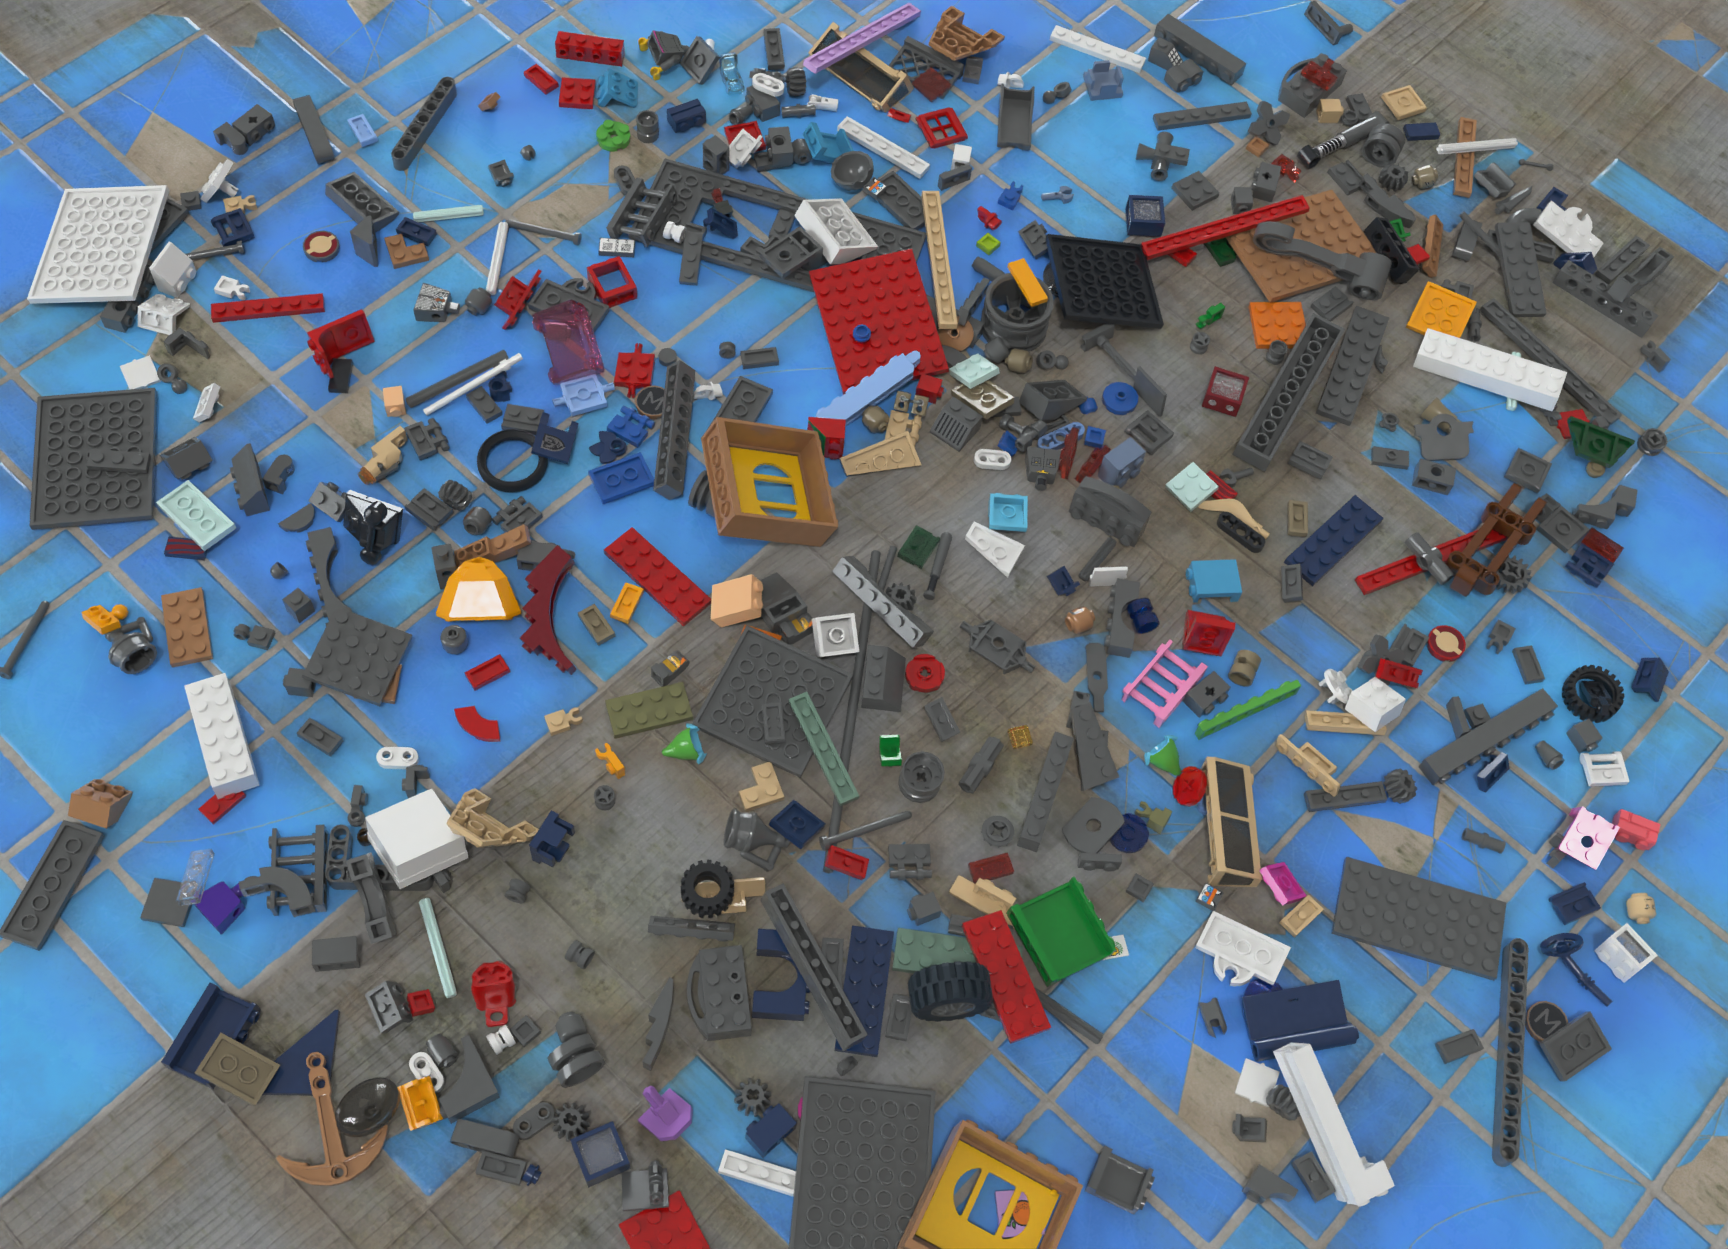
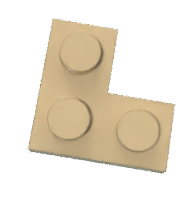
M767 762L752 767L751 771L757 786L739 791L745 811H751L784 800V794L772 763Z

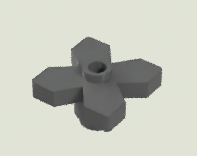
M1261 101L1257 108L1259 118L1250 124L1248 132L1254 136L1265 133L1266 142L1278 145L1281 134L1277 126L1287 124L1290 114L1283 110L1273 114L1272 104Z
M1376 634L1370 643L1371 649L1364 653L1357 667L1364 673L1370 674L1375 672L1376 676L1380 658L1401 664L1405 653L1399 648L1393 647L1389 649L1388 640ZM1378 678L1386 685H1389V683L1391 682L1388 680Z

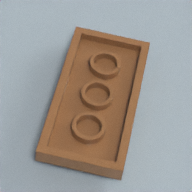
M202 587L161 595L169 659L172 668L213 659Z

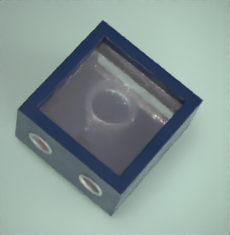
M1129 195L1125 207L1127 235L1161 237L1165 226L1163 196Z
M613 1121L570 1139L588 1188L631 1169L630 1162Z

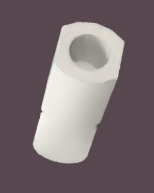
M812 94L809 96L807 105L815 104V109L837 112L839 100Z

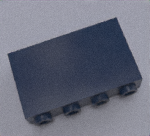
M209 983L161 1063L166 1068L214 1090L216 1085L196 1075L195 1071L220 1032L243 1044L248 1038L250 1027L258 1021L261 1009L256 1003L244 1001L220 990L217 985Z

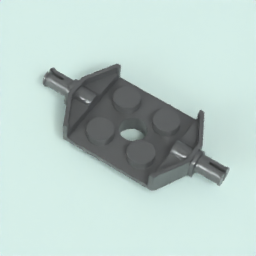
M988 620L977 626H971L965 621L960 625V628L970 635L968 652H971V650L977 652L1003 669V674L1019 667H1023L1030 673L1034 671L1036 666L1026 661V642L999 624ZM999 640L1003 643V646L997 647L993 642Z

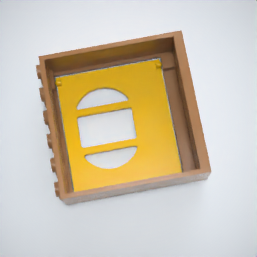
M722 417L715 418L701 437L718 535L821 547L838 528V520L836 519L835 505L832 500L828 472L826 471L825 458L822 453L818 432ZM761 465H771L782 470L789 478L756 474L753 470ZM754 480L792 485L796 505L758 500ZM761 508L794 511L797 514L794 518L769 516Z
M962 1120L953 1127L897 1249H1037L1043 1235L1041 1233L1046 1228L1059 1195H1061L1045 1235L1038 1249H1057L1083 1185L1078 1183L1076 1177L1069 1174L1063 1175L1058 1172V1168L1054 1165L1039 1162L1038 1157L1028 1152L1025 1154L1018 1150L1017 1145L999 1140L998 1135L979 1129L978 1124L975 1122ZM979 1168L981 1169L979 1177L962 1214L959 1215L953 1199L955 1185L965 1172ZM988 1173L1015 1187L995 1235L968 1221L970 1212ZM1021 1192H1024L1030 1208L1028 1223L1017 1236L1010 1239H1002Z

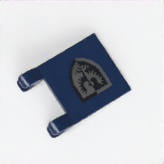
M542 412L531 454L568 465L578 423L571 421L569 430L566 432L547 426L550 414Z

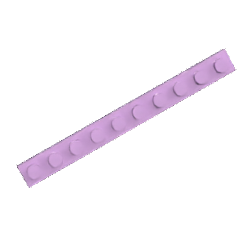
M907 3L804 59L803 66L816 74L920 16L921 10L911 3Z

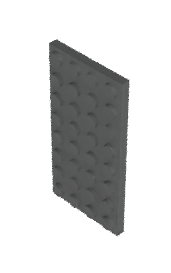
M1346 857L1343 864L1331 934L1494 981L1497 979L1506 902Z

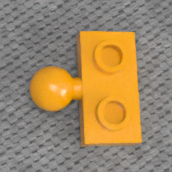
M118 604L112 608L111 612H108L104 607L98 605L92 606L81 613L83 619L103 635L121 628L119 620H123L128 616V609L126 606Z

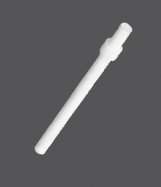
M518 353L508 360H502L498 366L423 409L424 413L428 416L502 371H508L511 369V366L523 360L521 354Z

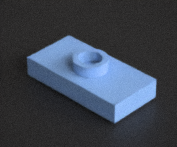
M364 114L347 119L348 125L362 147L378 141Z

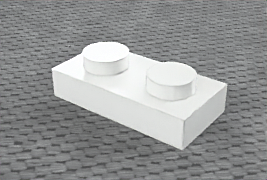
M213 383L203 389L193 417L195 421L200 423L213 415L214 403L219 398V385Z

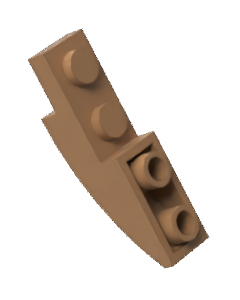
M523 524L493 539L486 536L455 550L456 567L458 568L464 561L476 557H483L495 563L517 555L518 549L531 544L528 527Z

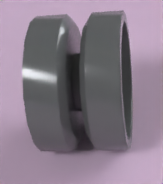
M1385 123L1378 124L1372 128L1363 145V156L1369 163L1377 167H1385L1386 164L1390 165L1391 163L1394 164L1404 147L1405 136L1396 126Z
M590 1034L574 1037L555 1048L549 1054L548 1062L553 1070L559 1071L556 1076L563 1088L572 1087L587 1080L605 1065L600 1051H594L596 1044Z

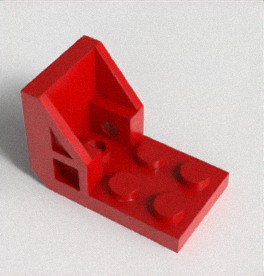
M1187 610L1182 643L1183 650L1221 657L1235 630V622H1230L1223 616Z

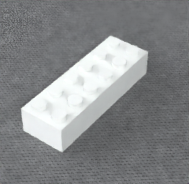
M226 673L185 685L209 779L217 798L220 799L232 793H239L260 786L233 690Z

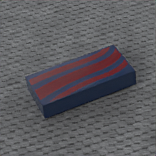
M169 536L164 555L165 557L205 561L208 549L202 550L192 539Z

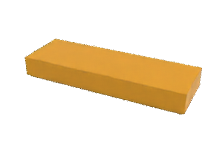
M1024 258L1008 263L1007 268L1031 307L1048 301L1046 293Z

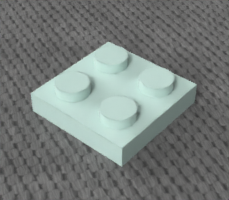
M979 354L972 355L970 358L949 368L950 375L970 389L1000 374L999 367Z
M1194 462L1165 484V488L1190 512L1216 492L1219 487Z

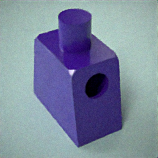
M221 881L191 899L196 908L220 934H223L245 910V906L240 900L243 894L240 891L239 883L230 889L224 881Z

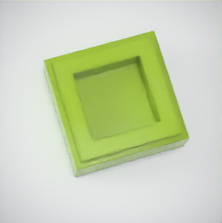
M987 233L977 241L976 246L987 255H990L1000 247L1001 242Z

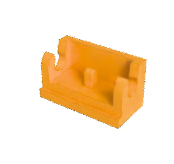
M430 1076L420 1080L415 1079L397 1087L410 1131L427 1127L443 1119Z

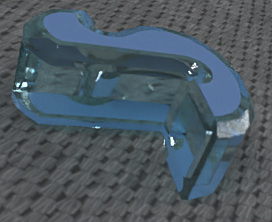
M735 52L721 54L719 59L721 78L729 96L744 92V83L737 68L738 57Z

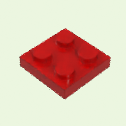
M562 77L559 107L593 109L596 80Z

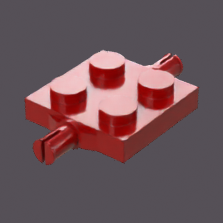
M638 343L635 344L634 353L619 352L614 385L628 388L627 397L629 398L631 396L632 398L635 397L636 389L652 385L656 357L655 354L642 353L643 345L640 343L639 346Z

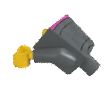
M652 30L648 39L641 37L638 40L640 50L646 51L649 47L656 65L660 66L659 68L652 67L650 70L654 80L660 79V72H665L674 65L679 64L683 55L689 49V46L681 44L677 35L663 31Z

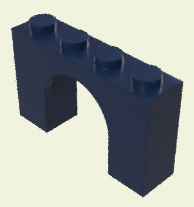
M758 929L756 956L779 957L788 960L796 969L797 979L785 991H754L752 1018L804 1021V1014H809V1001H805L806 993H810V990L777 930Z

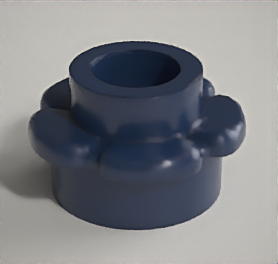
M530 1164L525 1172L522 1181L526 1182L527 1186L531 1183L535 1185L540 1178L542 1172L539 1171V1165L536 1167Z

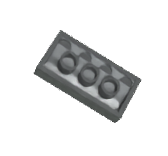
M355 172L326 183L325 195L357 224L367 216H372L375 233L387 226L399 215V211Z

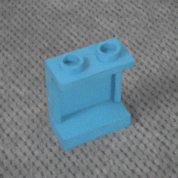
M810 122L803 133L810 153L815 160L833 163L840 155L854 151L844 129H840L836 135L820 132L817 123Z
M1236 559L1191 561L1189 568L1186 569V579L1190 582L1189 595L1192 596L1193 603H1197L1199 598L1230 597V602H1238L1242 594Z

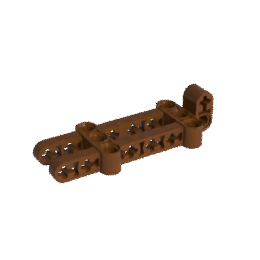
M1513 483L1499 503L1489 502L1481 515V520L1484 524L1463 552H1451L1445 563L1455 574L1449 588L1464 597H1467L1472 589L1484 595L1492 594L1500 581V577L1497 574L1498 570L1517 544L1527 545L1536 532L1533 522L1541 513L1547 501L1538 497L1523 518L1508 509L1523 488ZM1494 529L1508 537V539L1488 567L1472 559V557Z

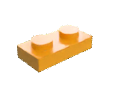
M625 582L610 613V618L629 624L644 593V589Z

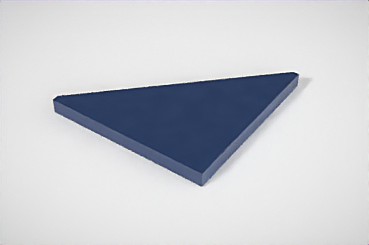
M334 1010L274 1061L280 1067L263 1095L313 1096L308 1075L311 1069L306 1065L308 1055L313 1052H319L325 1057L326 1065L324 1068L328 1070L331 1082L340 1016L339 1010ZM314 1060L313 1065L319 1066L321 1060ZM324 1080L318 1083V1088L325 1086Z

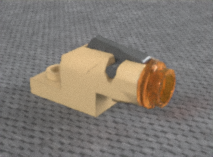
M401 426L371 447L373 457L358 472V476L364 484L376 483L388 474L398 470V464L403 460L401 451L398 448L408 441L406 432Z

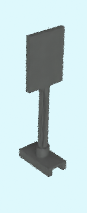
M1104 324L1082 335L1085 341L1081 345L1082 350L1085 352L1097 345L1102 349L1104 348L1121 368L1134 379L1133 388L1137 394L1161 417L1167 394L1141 366L1137 368L1136 372L1109 343V339L1113 338L1115 325Z

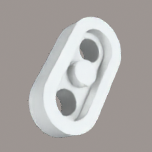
M757 73L753 76L752 85L756 90L774 97L781 96L784 93V83L781 80L764 73Z
M980 449L975 453L974 463L982 469L1005 470L1010 466L1011 456L1006 451Z
M383 747L376 755L379 766L384 769H406V767H412L419 763L417 751L410 747ZM390 754L388 758H384V755ZM406 755H411L408 759L404 758Z
M418 1052L414 1054L409 1061L412 1073L418 1080L430 1076L431 1081L436 1080L437 1084L433 1087L435 1094L439 1093L445 1084L441 1072L427 1053ZM424 1062L426 1063L425 1067L422 1069L418 1068L419 1063Z

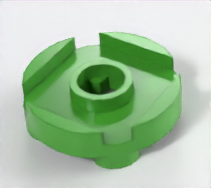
M605 120L596 131V139L599 146L610 152H615L620 148L622 150L625 149L631 139L629 126L621 122Z

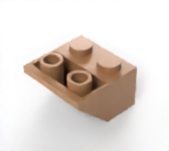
M94 779L71 793L68 816L107 829L118 822L133 792L126 790L122 786H114L106 783L104 780Z

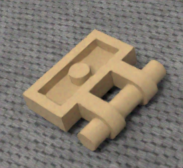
M891 410L885 440L905 432L906 428H910L911 433L909 434L915 447L919 440L918 431L922 426V416L915 414L914 419L909 420V413Z

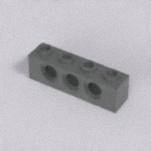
M146 265L135 301H108L100 315L105 328L126 333L128 328L132 326L133 319L138 313V306L148 298L151 288L155 285L149 269L151 265Z

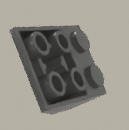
M777 572L760 580L763 584L761 617L772 633L775 634L779 631V624L785 621L788 623L807 613V605L799 593Z

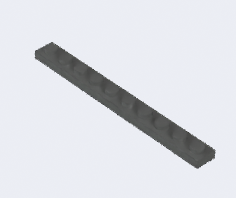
M1493 298L1482 305L1480 311L1537 363L1567 372L1563 387L1596 417L1603 415L1609 425L1620 419L1622 414L1497 300Z

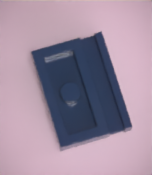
M1585 882L1548 899L1554 905L1553 908L1564 925L1601 909L1591 891H1588Z

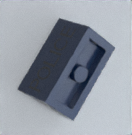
M1660 657L1641 658L1631 687L1634 692H1649L1655 702H1659L1669 673Z

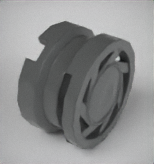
M1650 428L1638 439L1637 446L1642 453L1648 456H1656L1666 447L1668 441L1666 435L1661 430Z

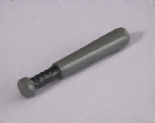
M948 532L942 533L930 574L929 586L924 592V598L928 600L935 598L934 591L937 580L940 579L952 541V535Z

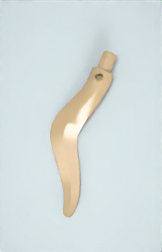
M1238 500L1204 501L1198 506V508L1204 510L1230 512L1262 535L1264 539H1267L1270 535L1269 532L1262 529V525L1251 517L1244 505Z

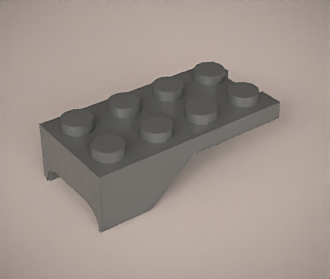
M1003 83L1001 84L997 147L1007 148L1009 146H1016L1022 150L1031 149L1034 86L1030 90L1009 89Z

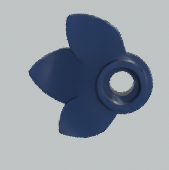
M599 431L600 442L589 447L592 454L600 456L601 463L612 462L617 456L623 455L627 450L626 443L622 439L617 438L614 433Z

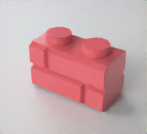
M1620 809L1614 815L1612 821L1613 825L1620 827L1615 836L1619 842H1629L1640 850H1650L1657 842L1661 825L1657 822Z

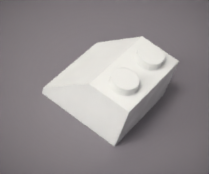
M171 242L167 243L149 267L158 291L176 298L185 291L188 283L195 277L197 272L193 260Z

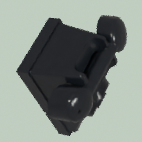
M349 490L346 493L343 526L360 542V546L364 547L360 551L361 559L369 565H374L382 557L380 551L400 541L403 508Z

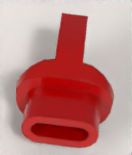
M982 206L977 208L978 218L985 223V228H991L994 231L1001 225L1002 221L997 218L998 215L996 213H990Z

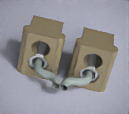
M897 391L893 409L908 412L909 403L911 402L913 403L911 413L921 416L926 415L929 397L915 395L914 400H910L911 393ZM900 402H904L903 408L900 406ZM918 406H921V407H922V411H921V412L918 411V409H917Z

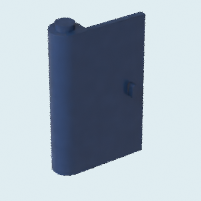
M1339 980L1242 997L1252 1054L1257 1062L1276 1059L1273 1051L1291 1042L1311 1044L1313 1051L1352 1045L1359 1038L1357 1027L1347 1022Z

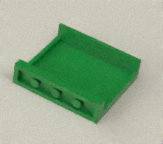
M1075 876L1069 882L1021 905L1015 904L1011 906L1006 913L1047 987L1111 956L1116 951L1113 938L1108 936L1105 931L1104 922L1101 918L1097 917L1093 903L1087 899L1082 884L1076 880Z

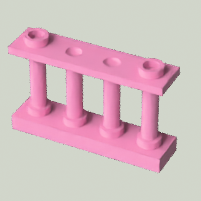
M1172 640L1159 646L1156 651L1157 655L1135 681L1132 684L1129 682L1122 691L1124 693L1122 698L1124 703L1132 696L1155 713L1154 716L1156 718L1153 724L1158 728L1164 724L1184 700L1187 692L1195 687L1208 668L1202 662L1197 668L1195 666L1192 667L1170 651L1173 643ZM1165 656L1187 672L1189 678L1186 681L1179 679L1161 666L1159 662ZM1154 669L1177 686L1176 689L1178 691L1175 694L1173 692L1169 693L1147 676ZM1144 683L1163 697L1167 704L1164 707H1159L1136 690L1137 687Z

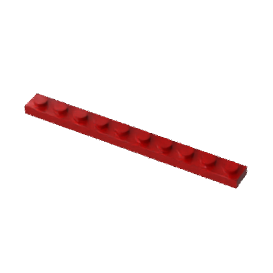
M1301 195L1142 242L1141 248L1146 259L1150 260L1254 229L1262 222H1278L1309 212L1310 207L1304 196Z
M1493 529L1477 551L1503 542L1508 537ZM1478 530L1435 546L1440 550L1444 563H1446L1451 552H1463ZM1411 555L1359 575L1355 581L1363 594L1367 595L1428 570L1421 569L1417 563V557Z

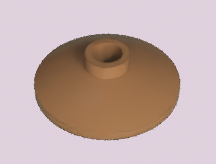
M968 321L965 326L958 324L957 329H939L938 335L941 345L963 351L971 344L974 331ZM954 330L958 331L957 336H952Z

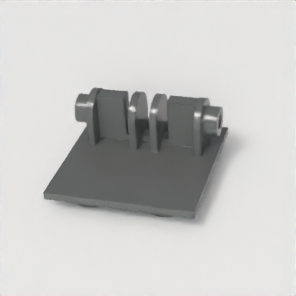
M652 1161L648 1167L649 1170L622 1173L623 1211L669 1207L667 1168L662 1169L659 1161Z

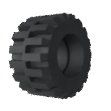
M701 860L698 861V865L695 866L693 863L690 866V870L686 869L684 872V877L681 879L682 902L685 903L686 909H691L693 915L698 913L701 918L704 915H708V918H713V914L719 916L721 911H726L728 905H731L733 901L734 880H732V874L728 872V868L725 865L721 867L720 862L716 861L713 864L712 860H707V863H703ZM711 880L719 885L720 891L714 897L703 898L695 892V887L701 881Z

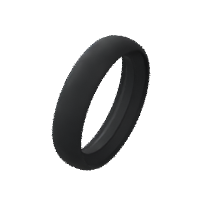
M507 429L491 435L483 442L477 455V467L482 479L492 488L503 492H520L533 487L541 480L547 469L548 458L538 456L539 461L535 471L525 479L503 481L494 477L486 466L488 453L494 446L507 440H520L533 447L536 437L524 430Z

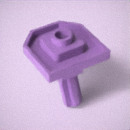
M651 1085L644 1089L643 1096L651 1107L638 1119V1122L660 1141L677 1139L692 1124L693 1109L691 1105L670 1088L662 1096Z

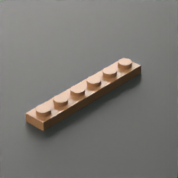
M1460 117L1458 121L1457 143L1475 141L1477 120ZM1475 151L1456 153L1453 195L1470 198L1472 194Z

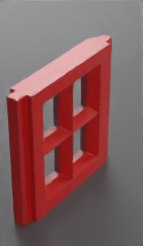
M948 107L916 117V121L931 148L935 149L968 139V135L953 108ZM947 116L950 124L942 125L938 118ZM935 119L939 126L930 128L927 121ZM953 127L957 135L948 137L944 129ZM941 130L945 138L937 140L933 132Z

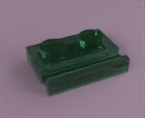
M916 525L899 550L897 557L922 569L939 543L940 537H935L932 533Z

